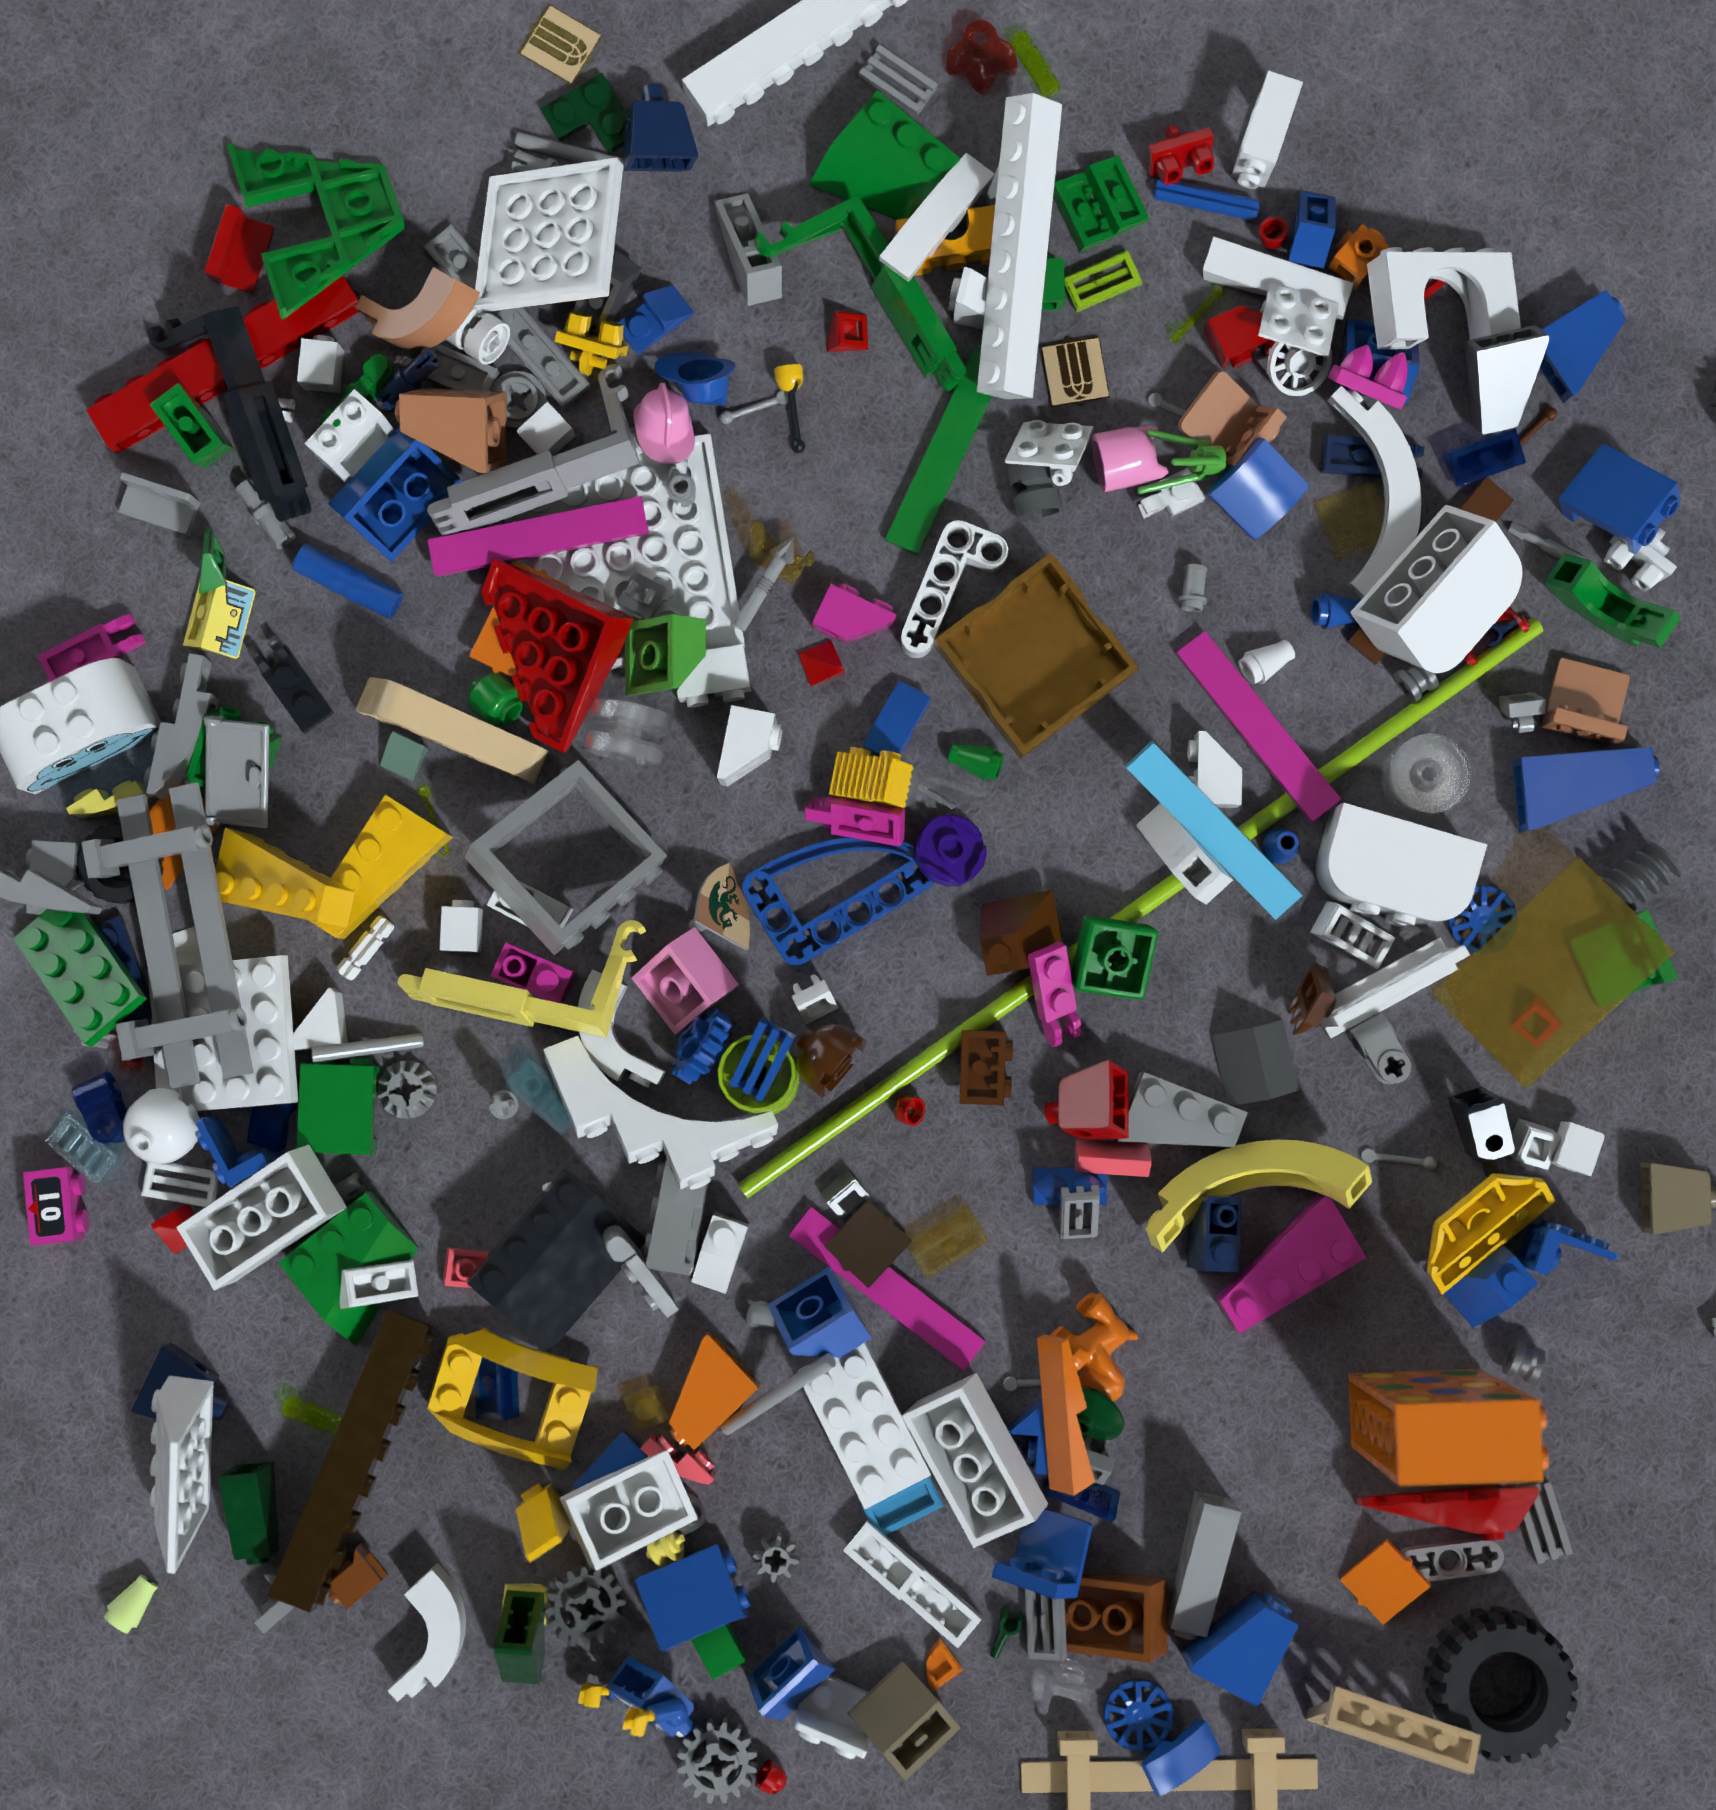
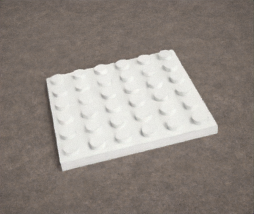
M711 434L694 436V450L691 455L682 462L673 464L659 463L649 458L640 447L635 448L640 464L568 489V497L505 519L506 524L641 496L649 534L519 560L518 562L539 572L545 570L547 576L570 586V589L599 600L634 617L632 622L644 620V618L618 606L617 602L634 571L667 588L653 618L676 614L706 619V650L743 644L745 648L743 631L733 625L740 611ZM680 473L692 477L696 484L695 501L689 507L684 508L681 507V503L676 505L667 492V484L670 478ZM686 486L685 489H681L678 493L686 492L688 487ZM625 642L612 669L625 667Z

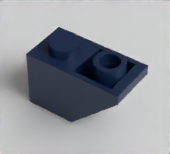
M1204 1196L1188 1229L1186 1267L1202 1271H1239L1241 1197Z

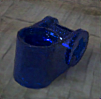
M108 1071L72 1087V1096L93 1140L104 1144L121 1143L125 1141L122 1121L124 1122L127 1109L122 1100L120 1089L116 1091L113 1083L116 1080ZM110 1121H114L115 1126L110 1129L111 1133H107L106 1128L110 1126Z

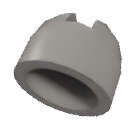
M765 1301L754 1302L748 1308L746 1325L775 1328V1320L767 1306L769 1303Z

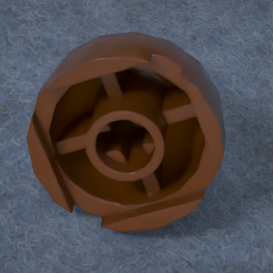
M826 1024L815 1032L812 1029H808L797 1043V1046L801 1049L796 1060L797 1071L801 1080L820 1097H825V1088L831 1092L837 1087L854 1065L850 1064L853 1059L852 1054L856 1048L863 1052L867 1041L854 1030L842 1024Z

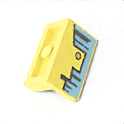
M226 580L225 585L200 594L199 582L183 646L196 650L211 651L237 659L240 655L256 592L254 589Z

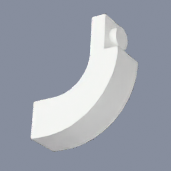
M591 970L582 989L578 1007L589 1010L595 1008L591 1005V1001L602 973ZM621 983L607 1038L579 1032L590 1058L609 1077L616 1081H621L627 1069L632 1072L629 1077L630 1079L649 1088L651 1082L657 1085L660 1084L666 1071L633 1055L619 1042L615 1032L614 1018L617 1007L628 986Z
M439 1563L434 1565L404 1594L425 1620L428 1630V1644L424 1655L389 1688L388 1692L397 1702L406 1694L413 1698L428 1683L425 1677L436 1688L454 1665L463 1646L466 1631V1615L462 1597L454 1581Z

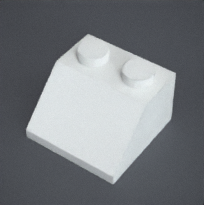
M731 705L717 774L720 785L730 786L769 760L772 750L779 751L783 730L781 725L777 724L774 713Z

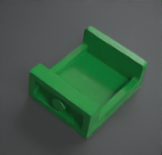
M348 1058V1065L334 1064V1060L300 1064L296 1149L310 1145L314 1153L376 1154L377 1139H374L376 1076L377 1073H380V1066H371V1058Z

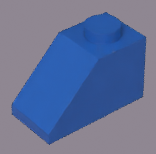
M1300 190L1289 244L1288 261L1307 268H1313L1314 266L1324 268L1336 229L1335 197Z

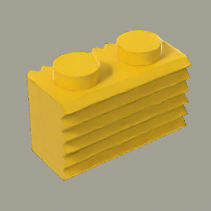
M851 747L849 753L837 752L828 795L901 808L906 806L905 801L908 799L907 793L909 792L908 786L911 784V772L914 769L913 765L901 761V754L880 751V755L877 757L871 756L872 751L857 747Z

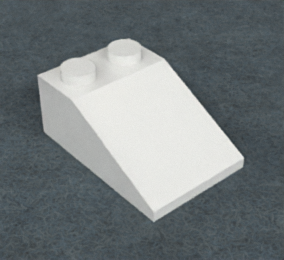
M668 1450L596 1479L559 1498L589 1567L596 1571L698 1519Z

